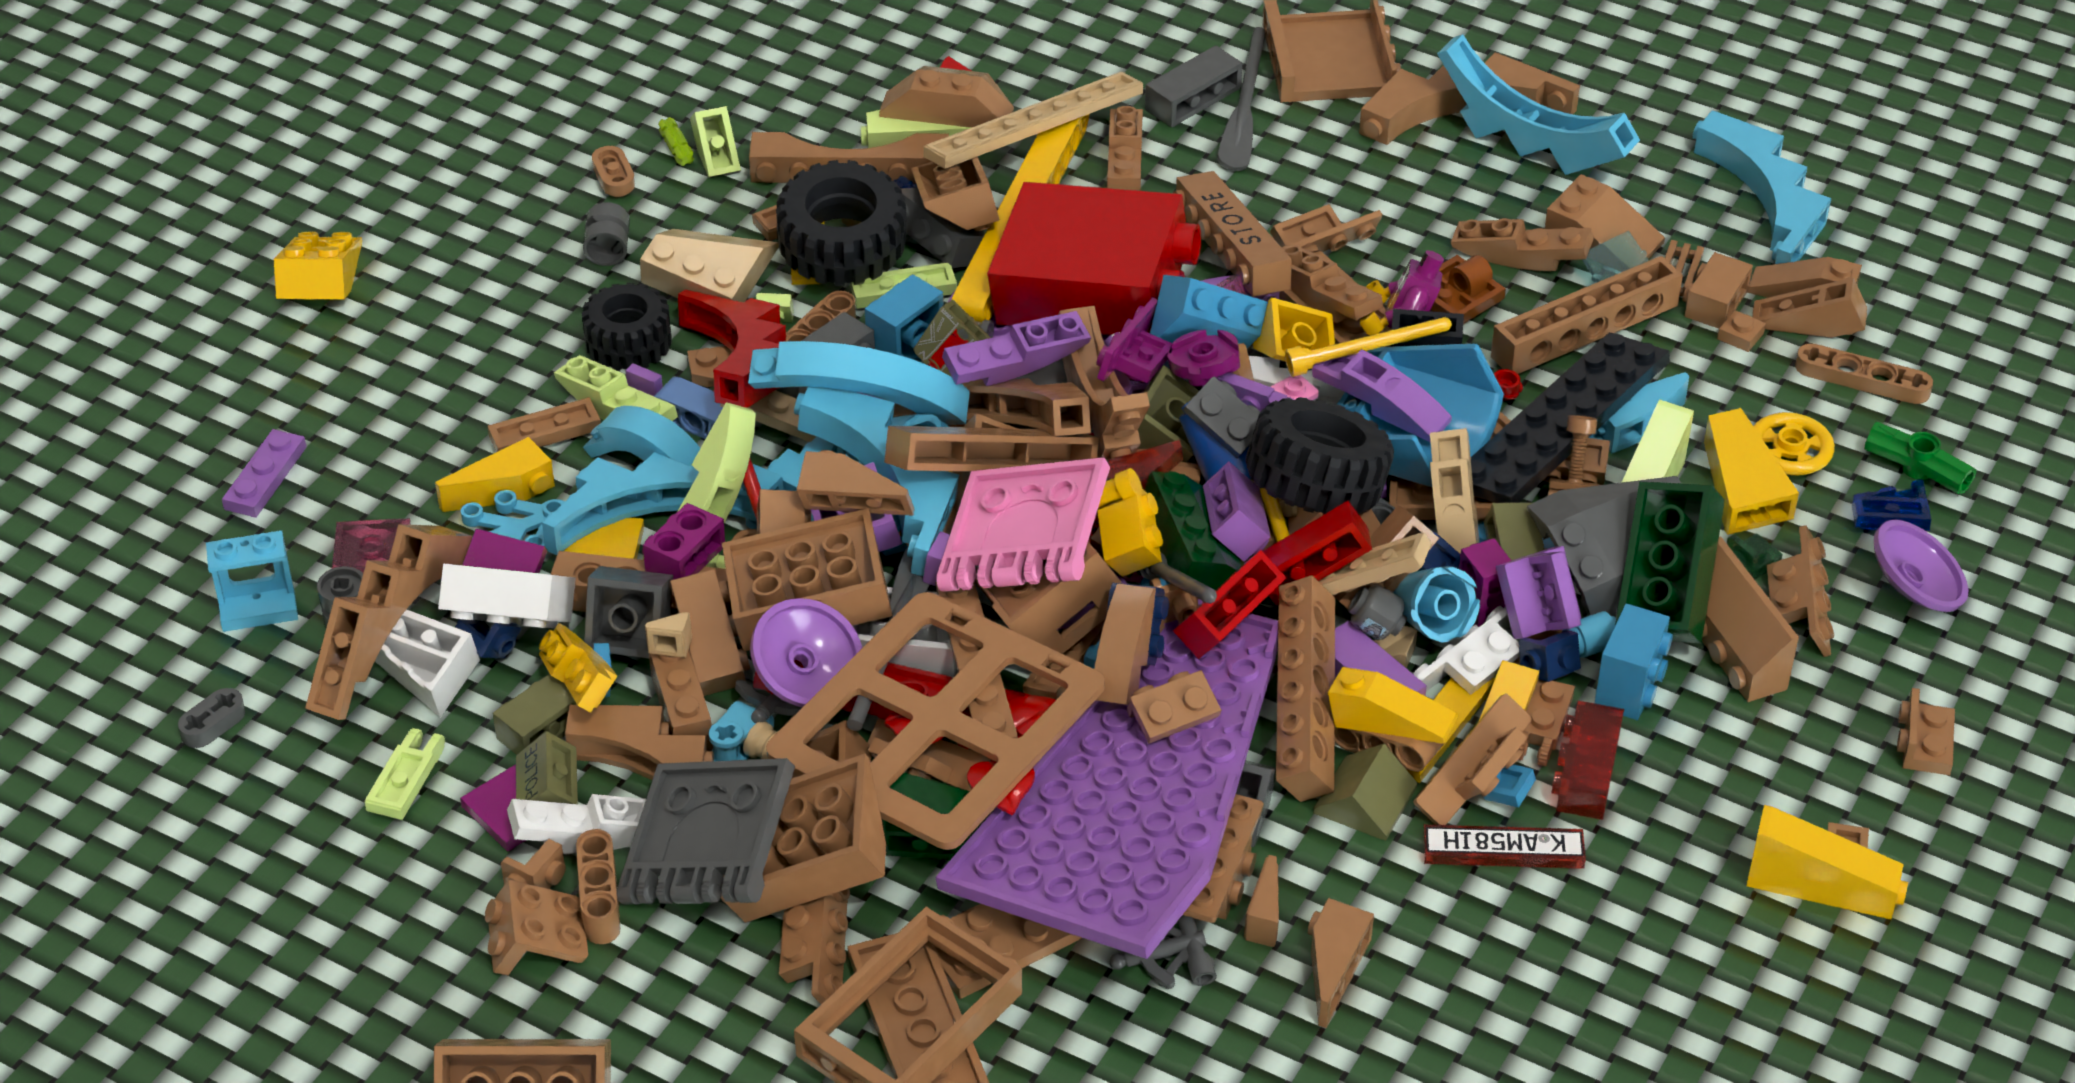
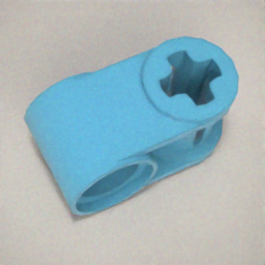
M735 701L727 712L709 729V740L713 744L714 761L747 760L749 758L743 751V745L750 729L756 724L751 720V715L756 708L741 701ZM771 715L766 722L774 727V718Z

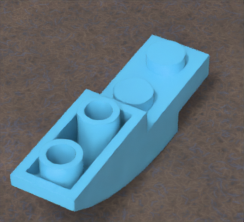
M1684 372L1646 384L1597 429L1596 434H1592L1589 438L1609 440V451L1611 454L1639 443L1659 399L1678 406L1685 404L1689 375Z

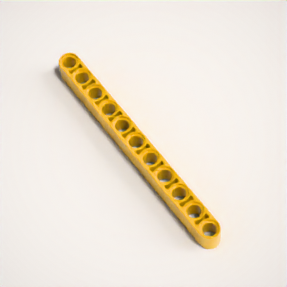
M1089 114L1037 134L997 210L1000 220L993 222V226L987 229L952 297V300L970 317H973L975 321L990 320L994 313L987 272L1023 182L1060 183L1086 132Z

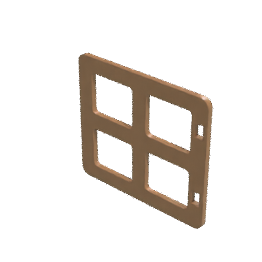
M923 592L914 596L768 741L766 745L768 759L787 758L795 765L793 773L797 776L838 763V761L806 746V744L854 696H864L911 720L870 763L881 818L938 848L945 850L954 849L965 841L1103 693L1105 679L1098 670L934 593ZM954 615L967 623L961 627L950 622ZM928 624L941 628L982 648L937 695L932 697L926 696L878 672L923 626ZM1051 661L1065 669L1058 673L1046 666ZM1009 664H1016L1066 688L1059 698L1020 738H1012L962 713ZM938 737H947L997 762L948 814L938 813L889 788Z

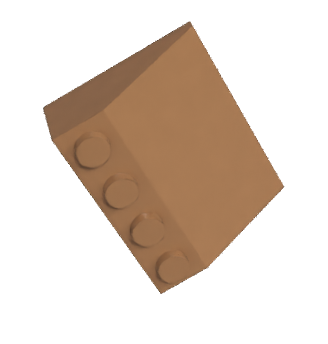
M869 508L722 543L733 620L743 651L750 650L753 630L763 614L772 606L789 599L804 598L822 602L841 613L852 626L893 616Z
M865 753L791 779L764 867L763 879L765 886L760 900L756 903L725 902L745 923L884 877L886 841L870 760Z

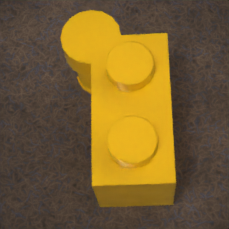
M1132 468L1116 473L1114 479L1105 483L1097 512L1104 561L1123 577L1162 562L1160 546L1163 545V539L1156 525L1155 514L1158 513V506L1154 496L1142 489L1139 477Z

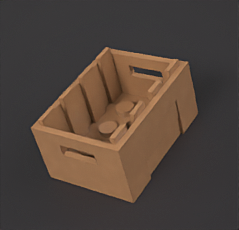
M1089 542L1084 553V572L1082 578L1077 581L1064 582L1061 580L1051 583V581L1047 580L1045 574L1047 559L1043 560L1044 572L1038 584L1025 582L1024 585L996 587L993 584L991 588H983L979 586L976 577V585L991 601L992 607L1010 630L1061 654L1106 619L1112 582L1122 583ZM979 565L975 566V568H976V576H977V573H978L977 570H979V567H978ZM1091 601L1094 602L1096 606L1062 634L1057 631L1059 627Z

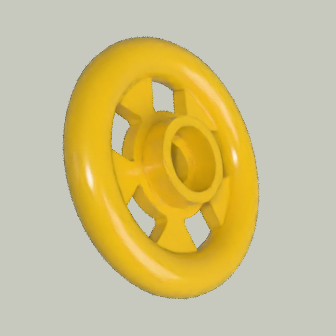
M1791 412L1775 413L1765 416L1753 425L1764 442H1773L1774 449L1769 450L1786 475L1799 476L1817 472L1824 468L1834 455L1835 445L1830 432L1820 422L1806 415ZM1784 427L1777 434L1772 430L1773 428ZM1805 431L1812 434L1813 437L1808 439ZM1809 448L1819 451L1815 457L1807 455ZM1783 456V457L1788 458V459H1797V461L1784 460V459H1781V457Z

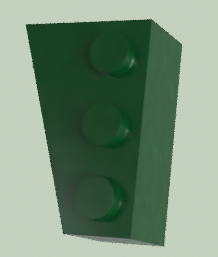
M903 773L889 787L941 814L950 813L970 792L908 773ZM988 816L960 846L949 850L938 848L881 818L886 841V856L951 860Z

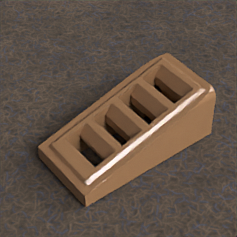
M1268 855L1246 912L1244 937H1246V941L1274 947L1277 941L1279 924L1278 864L1276 856Z

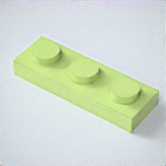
M940 263L882 272V275L874 280L867 278L863 284L854 285V282H851L850 287L855 298L856 308L867 307L871 302L883 296L896 284L901 283L912 274L941 290L943 296L952 295L957 288L952 266L949 263Z

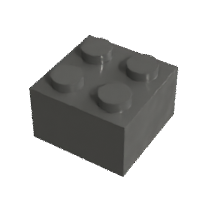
M599 566L588 576L584 642L592 649L594 643H609L611 654L649 658L645 626L647 622L671 616L672 586L670 581L673 580V575Z

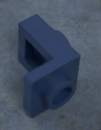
M459 619L455 628L471 633L477 654L481 658H505L514 648L516 638L521 631V627L516 623H494L490 627L480 620Z
M1566 630L1541 641L1525 637L1518 642L1520 665L1539 670V680L1550 682L1581 669L1577 632Z

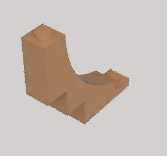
M1496 52L1485 62L1500 79L1529 99L1564 113L1574 114L1577 111L1580 85ZM1444 65L1429 80L1400 69L1361 108L1359 134L1388 145L1408 129L1434 118L1460 113L1467 104Z
M398 525L389 561L367 560L358 596L334 598L305 709L337 720L346 719L355 683L366 682L384 642L402 614L425 589L442 578L443 564L463 565L473 536L443 526Z

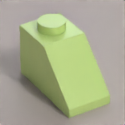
M727 106L695 112L690 117L696 148L707 176L713 177L741 171Z

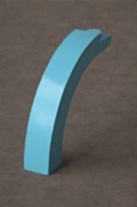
M813 341L779 342V348L753 350L748 381L754 389L822 387L853 391L894 402L917 414L928 413L935 415L941 422H945L947 425L966 424L970 391L963 384L956 385L951 376L924 363L872 348Z

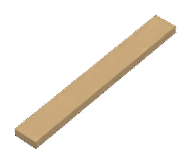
M1123 72L1116 73L924 146L923 157L944 169L1143 94V83Z

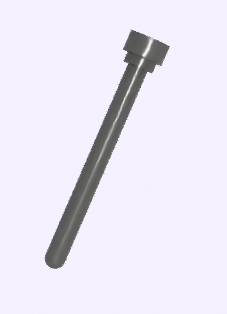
M1162 553V562L1136 571L1148 580L1162 578L1205 603L1211 604L1217 599V593L1214 589L1169 566L1166 557Z

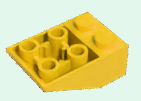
M317 232L298 233V237H294L274 258L276 299H345L352 290L362 246V237H352L350 232L332 233V237H319Z

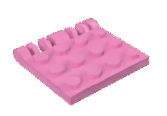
M1103 457L971 471L937 573L936 580L939 590L941 592L957 591L959 588L970 590L974 586L973 582H975L976 577L979 586L983 588H991L993 584L996 587L1024 585L1025 582L1038 584L1044 572V559H1047L1045 574L1047 580L1051 581V583L1061 580L1064 582L1080 580L1085 568L1084 553L1110 470L1106 459ZM979 565V566H978V567H979V570H977L978 573H977V576H976V568H975V566Z

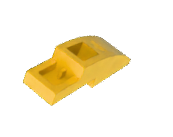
M561 623L557 624L554 631L549 630L542 638L539 645V650H541L539 656L550 675L566 685L579 707L590 713L594 707L598 708L617 678L614 670L587 643Z

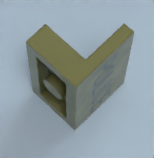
M545 731L517 754L516 799L578 804L576 747Z

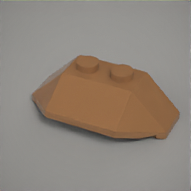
M923 66L886 92L879 116L972 128L1014 112V106L988 73Z

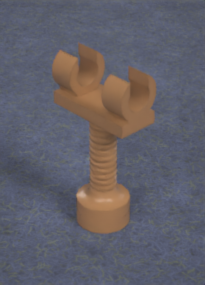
M1579 415L1568 416L1567 431L1571 432L1574 437V442H1572L1573 449L1571 450V467H1569L1570 474H1568V480L1550 478L1548 496L1560 490L1600 485L1583 482L1581 479L1583 478L1582 471H1584L1583 464H1585L1586 439H1588L1589 435L1596 434L1597 418Z

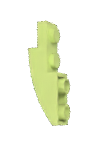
M581 355L568 360L564 366L554 372L558 382L577 400L590 397L602 420H605L616 407L637 406L649 409L671 421L678 418L675 405L628 386L624 373Z
M728 402L725 403L691 464L699 473L678 511L686 503H689L723 518L725 523L738 496L748 467L756 413L752 409Z

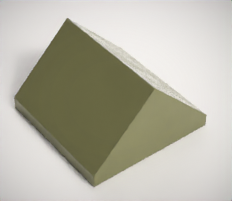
M1383 743L1345 756L1334 774V792L1320 797L1314 807L1313 814L1386 841L1417 789V782Z

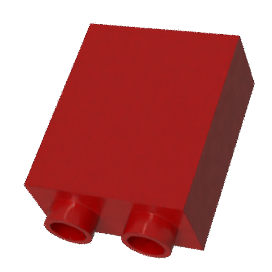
M1023 182L987 272L996 324L1012 326L1018 323L1058 315L1060 310L1094 306L1101 334L1112 335L1116 332L1121 333L1127 319L1133 320L1135 312L1140 305L1144 307L1152 297L1158 300L1163 275L1185 277L1184 272L1181 270L1182 265H1196L1199 259L1201 249L1200 225L1186 223L1182 194Z

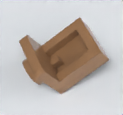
M548 839L525 865L505 857L501 862L504 885L508 879L550 889L552 885L558 884L566 871L562 845Z

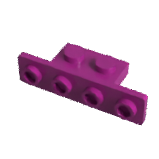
M1152 297L1144 307L1140 305L1135 312L1133 320L1128 318L1121 333L1116 332L1109 347L1103 346L1096 361V365L1100 366L1097 376L1098 380L1104 382L1116 369L1125 373L1128 378L1134 381L1148 383L1168 360L1167 355L1168 352H1172V343L1148 333L1154 318L1157 299Z

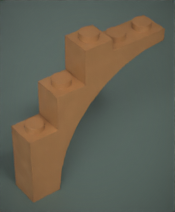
M1094 306L1060 310L1058 315L1077 311L1091 336L1088 344L1062 359L1067 382L1075 384L1089 397L1090 429L1093 430L1094 436L1099 437V458L1111 459V462L1114 463L1127 461L1132 458V455L1136 454L1141 444L1138 428L1150 407L1147 392L1128 395L1122 388L1114 371L1104 382L1097 379L1100 366L1096 365V361L1104 346V341Z
M1029 378L1011 379L990 386H986L982 379L961 383L970 391L967 420H970L977 413L999 422L1019 424L1044 430L1053 436L1091 433L1089 397L1072 382L1036 385ZM895 403L893 417L917 414Z
M569 705L565 736L566 742L576 747L577 760L600 762L628 769L650 780H653L657 765L661 763L714 761V752L707 751L706 735L670 734L669 722H664L662 706L599 705L598 708L594 707L590 713L578 705Z

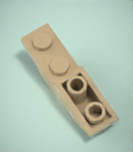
M1466 428L1430 433L1432 454L1430 467L1437 533L1460 554L1461 549L1479 543L1469 433Z

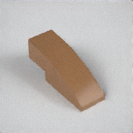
M1126 584L1116 585L1104 622L1094 667L1095 670L1103 674L1105 679V689L1096 699L1097 701L1128 705L1132 694L1139 689L1141 666H1147L1156 588Z

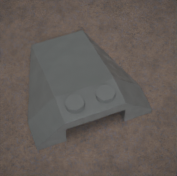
M1677 476L1560 490L1527 506V510L1543 540L1550 537L1555 547L1564 546L1571 578L1582 596L1579 606L1585 617L1601 611H1606L1610 616H1617L1639 481L1681 483Z

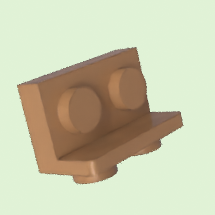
M1911 688L1909 700L1901 701L1898 723L1905 724V729L1900 728L1897 741V752H1903V768L1950 775L1953 766L1955 709L1920 704V689Z

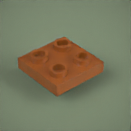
M1456 255L1444 262L1439 269L1442 273L1441 288L1430 310L1433 312L1464 314V324L1505 299L1506 288L1493 280L1491 266L1484 257L1474 255L1468 260H1464L1459 255Z

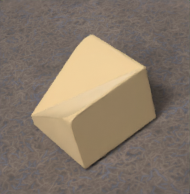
M679 613L646 623L648 653L686 658L692 640L690 613Z
M1403 626L1398 635L1390 634L1385 639L1374 640V642L1407 668L1416 647L1417 630L1412 627Z

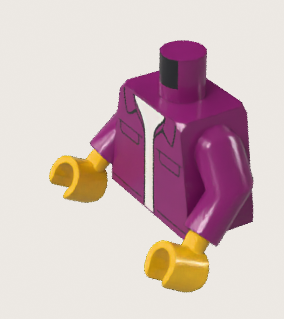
M1426 250L1420 262L1410 259L1400 279L1390 282L1389 287L1384 288L1378 280L1372 281L1366 286V288L1381 294L1383 303L1387 301L1385 317L1380 319L1374 311L1360 318V325L1366 334H1378L1385 326L1392 328L1393 309L1430 311L1441 288L1442 273L1439 269L1444 262V258L1434 251Z

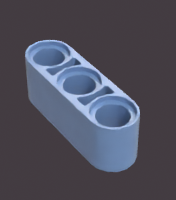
M672 377L654 395L658 399L675 405L678 418L672 422L684 431L704 439L708 436L723 407H720V403L715 402L714 391L680 377Z

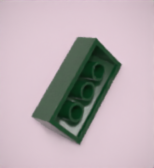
M1639 481L1615 625L1627 603L1669 616L1667 632L1673 634L1672 641L1702 644L1725 499L1712 485Z

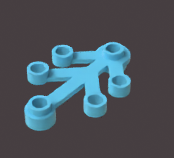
M502 490L496 493L494 497L496 510L501 514L514 512L527 515L528 517L516 519L483 512L480 504L474 502L462 506L461 517L463 524L466 526L493 528L494 530L488 532L522 541L527 532L538 528L536 534L528 536L524 541L545 546L542 522L565 501L552 499L538 504L517 500L516 494L513 491Z

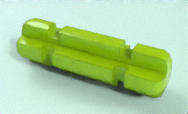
M668 117L666 120L661 119L658 123L660 127L659 132L665 138L664 141L672 155L675 156L676 162L681 166L693 163L694 152L688 145L680 128H678L676 121L671 117Z

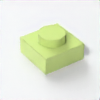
M757 293L756 299L780 305V324L783 322L793 323L794 308L791 294Z

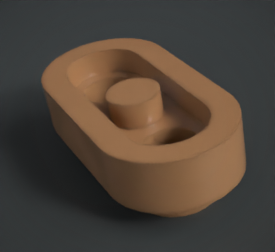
M603 146L593 152V170L603 191L614 197H623L632 192L635 188L634 172L623 150L615 146Z

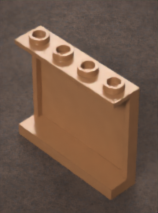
M1264 0L1262 26L1266 31L1265 39L1280 102L1373 97L1401 69L1400 63H1395L1394 43L1390 44V27L1388 24L1384 25V6H1379L1378 0H1370V10L1280 15L1276 0Z

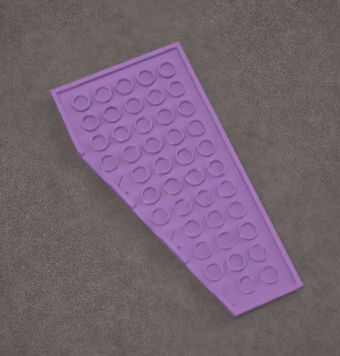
M1198 599V606H1199L1200 604L1203 603V601H1201L1200 599ZM1250 613L1200 659L1173 632L1179 625L1178 620L1165 623V628L1160 633L1164 637L1163 654L1161 658H1157L1155 666H1141L1139 689L1147 685H1153L1154 688L1168 683L1172 676L1184 671L1192 674L1202 670L1222 710L1220 716L1148 744L1136 717H1129L1126 711L1128 705L1095 700L1033 767L1035 772L1034 783L1019 803L1014 815L995 808L935 877L937 888L1148 959L1211 879L1278 652V621Z

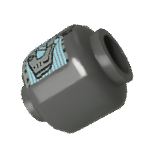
M1379 584L1371 585L1369 588L1361 587L1348 608V612L1352 614V625L1375 640H1383L1390 634L1398 635L1407 620V617L1403 615L1405 607L1403 599Z

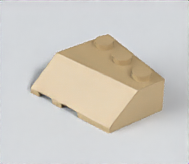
M667 230L655 235L640 258L641 283L678 298V293L687 289L745 302L779 248L778 242L687 230Z

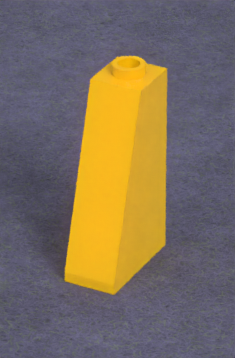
M1739 408L1708 415L1704 444L1714 487L1725 499L1722 522L1727 535L1794 519L1799 492L1743 410Z
M1764 805L1747 887L1891 920L1895 904L1902 906L1904 904L1908 882L1901 880L1904 864L1775 807Z

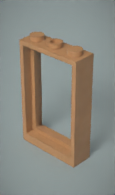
M925 907L794 1029L796 1056L835 1083H931L1022 995V968L1011 957L1003 956L987 946L980 937L970 935L957 927L947 916L939 915ZM927 942H930L994 985L895 1080L829 1036V1034Z

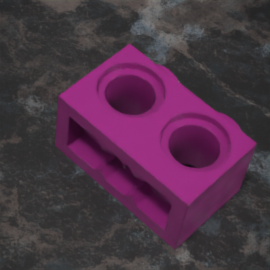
M686 503L676 514L671 515L654 535L646 539L642 549L645 571L673 575V580L699 573L723 549L722 543L725 542L724 519Z
M1495 538L1461 549L1459 570L1465 571L1474 580L1477 587H1474L1476 599L1480 600V609L1473 624L1478 627L1486 622L1487 617L1498 606L1506 607L1496 566L1512 560Z

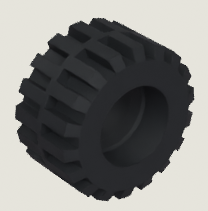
M626 283V285L613 284L610 288L604 287L600 289L598 294H592L588 298L589 302L584 303L582 322L585 347L593 361L620 371L621 369H627L632 363L647 368L650 363L656 364L661 360V356H666L669 346L672 344L669 305L666 298L661 296L660 292L655 288L648 289L647 285L640 284L638 286L634 285V283Z

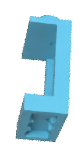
M282 531L206 542L209 573H212L223 632L298 620L296 595ZM273 563L275 570L271 576L243 581H232L228 573L229 569Z

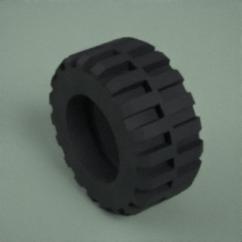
M832 160L826 165H821L820 163L811 165L808 171L803 169L793 177L794 181L790 179L782 188V192L779 194L776 202L779 250L786 263L793 270L798 269V273L807 279L815 278L817 283L824 285L827 282L835 283V286H845V283L854 282V285L863 284L865 279L871 278V280H874L882 275L883 270L887 272L896 264V260L902 256L904 245L906 244L905 197L902 195V190L898 184L892 181V178L885 172H877V169L869 164H865V166L858 165L857 161L848 160L847 163H838V160ZM840 218L862 222L850 227H831L821 224Z
M1298 397L1296 400L1282 398L1280 401L1275 400L1261 410L1245 461L1251 478H1254L1255 484L1260 488H1265L1270 496L1284 500V503L1292 507L1295 505L1304 508L1303 511L1314 513V511L1321 512L1324 515L1344 502L1349 501L1360 515L1369 511L1379 502L1394 458V449L1388 434L1384 430H1379L1375 422L1366 420L1362 414L1356 411L1351 412L1346 410L1344 406L1338 404L1331 405L1326 403V401L1318 399L1312 401L1302 397Z

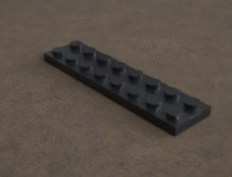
M1610 332L1606 334L1471 457L1474 496L1492 503H1519L1571 455L1574 437L1571 432L1567 431L1568 416L1579 415L1597 418L1596 430L1599 429L1670 362L1669 350L1656 347L1650 343L1633 340L1620 334Z

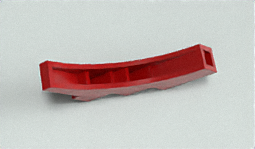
M687 289L678 293L679 326L699 331L717 339L732 351L724 362L713 369L716 403L725 405L728 402L748 408L778 389H754L748 381L753 350L779 348V342H786V325L780 324L779 304L753 298L745 302H739Z

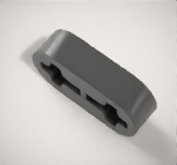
M233 688L219 689L183 714L178 721L182 742L190 748L204 747L240 722L246 713L242 694Z

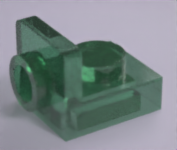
M1757 533L1744 541L1735 534L1727 538V545L1754 580L1767 573L1768 564L1782 560L1783 554Z

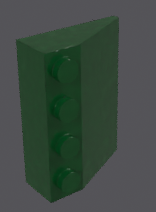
M1151 471L1144 491L1151 493L1157 502L1156 525L1163 539L1160 552L1166 557L1169 566L1216 590L1254 554L1243 562L1212 535L1202 485L1185 474L1174 471L1166 473ZM1269 596L1260 603L1275 605Z

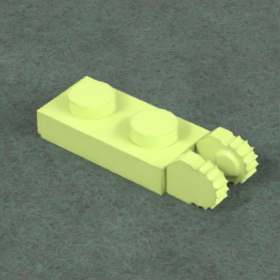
M410 729L401 745H397L367 795L365 799L366 811L403 820L435 763L438 762L440 755H442L445 747L444 736L436 733L433 734L422 751L418 750L423 741L422 730Z

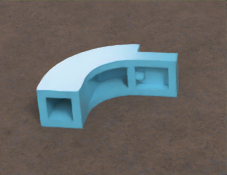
M637 406L616 407L602 423L591 431L593 437L583 447L591 458L619 450L632 453L645 461L656 452L688 466H691L700 450L698 444L677 424L654 411Z

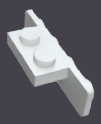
M1498 606L1495 608L1483 625L1480 627L1473 625L1457 645H1447L1438 654L1436 661L1431 665L1422 664L1413 673L1427 685L1426 692L1449 675L1471 695L1497 675L1502 660L1512 663L1520 657L1518 641L1505 631L1510 627L1506 607Z

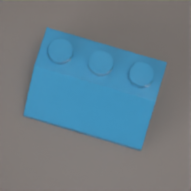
M1163 275L1150 334L1173 343L1179 337L1193 331L1206 330L1207 336H1218L1217 330H1224L1233 334L1237 338L1238 343H1244L1246 348H1248L1260 337L1268 302L1196 279Z

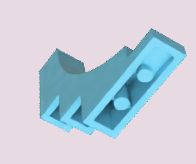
M1712 110L1704 121L1699 120L1693 132V139H1696L1694 153L1723 166L1735 174L1759 198L1766 210L1771 225L1772 241L1770 250L1773 251L1772 260H1775V264L1799 261L1826 225L1831 198L1804 188L1807 166L1780 157L1784 140L1783 135Z
M808 387L805 394H798L794 407V414L799 415L798 430L835 444L853 455L864 465L874 462L879 474L908 489L915 511L913 516L898 515L901 525L902 542L909 544L907 556L912 557L911 573L924 576L927 554L939 532L944 531L955 504L959 474L948 471H910L884 463L888 426H892L894 402L853 391Z

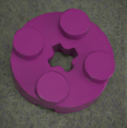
M1206 330L1187 333L1171 344L1172 352H1168L1167 355L1170 370L1176 376L1188 379L1189 384L1192 386H1202L1213 376L1218 377L1225 373L1234 372L1241 365L1237 338L1224 330H1217L1218 336H1207Z

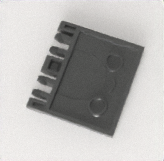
M787 758L658 764L617 888L619 902L623 905L652 904V902H655V898H658L659 903L672 904L673 902L675 904H701L703 902L717 903L722 896L725 902L730 903L758 902L765 886L763 879L764 867L795 765Z

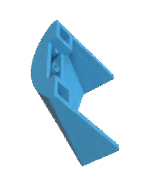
M1479 345L1395 346L1366 351L1405 374L1441 404L1452 416V421L1443 431L1467 429L1469 433L1470 457L1490 440L1498 420L1504 393ZM1345 392L1337 403L1338 405L1346 407L1345 409L1351 412L1356 411L1362 414L1366 420H1372L1378 425L1379 430H1384L1388 434L1394 449V458L1388 474L1432 487L1430 462H1432L1431 443L1372 415L1371 404Z

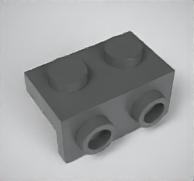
M1214 376L1183 409L1188 416L1237 459L1249 447L1260 414L1257 408L1252 405L1247 406L1242 402L1230 384L1225 381H1219Z

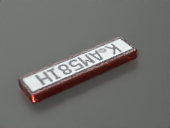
M1424 824L1423 827L1424 864L1585 868L1586 855L1583 829Z

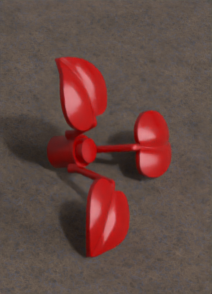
M1024 695L1008 701L1017 734L1020 737L1023 736L1057 699L1038 695ZM893 711L886 718L884 724L885 727L891 729L897 736L911 720ZM938 737L933 743L938 742L944 737ZM957 743V744H958V746H961V747H964V748H967V747H965V746H963V745H961V744H959V743ZM991 759L990 762L983 761L972 765L967 772V781L970 788L973 789L997 762ZM1034 768L1022 778L996 808L1014 815L1019 803L1034 783Z

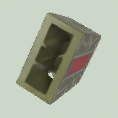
M951 300L939 309L913 350L923 361L922 363L951 376L942 358L944 348L991 337L954 300Z

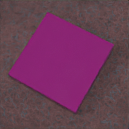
M475 529L462 566L540 573L547 549L542 545Z
M516 764L460 798L462 808L507 852L526 841L514 839L507 812L511 800L516 799Z

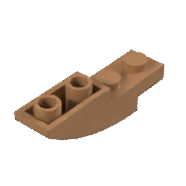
M1131 106L1110 109L1107 188L1140 191L1143 109H1135Z
M1502 218L1499 220L1483 221L1472 219L1459 221L1452 237L1451 245L1467 255H1480L1488 262L1501 266L1535 271H1556L1560 260L1586 259L1594 237L1591 228L1568 227L1565 229L1536 228L1526 230L1523 219L1510 220Z
M1297 245L1283 248L1291 258V290L1313 309L1331 313L1334 322L1338 323L1348 317L1358 320L1383 308L1381 294L1339 276L1337 263Z

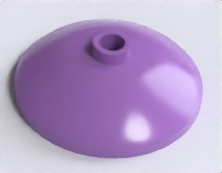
M1902 520L1886 521L1876 530L1874 534V552L1877 562L1887 581L1899 594L1926 609L1939 612L1955 611L1966 602L1969 592L1966 577L1956 559L1936 538L1920 527Z
M804 598L785 600L768 609L757 622L750 644L752 662L761 681L776 696L799 707H803L862 649L858 634L841 613L822 602ZM794 660L800 661L803 668L798 667Z

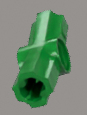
M1876 421L1865 442L1864 449L1866 451L1902 464L1903 472L1907 476L1917 480L1931 478L1959 495L1968 490L1977 472V469L1940 449V440L1928 432H1916L1910 435Z

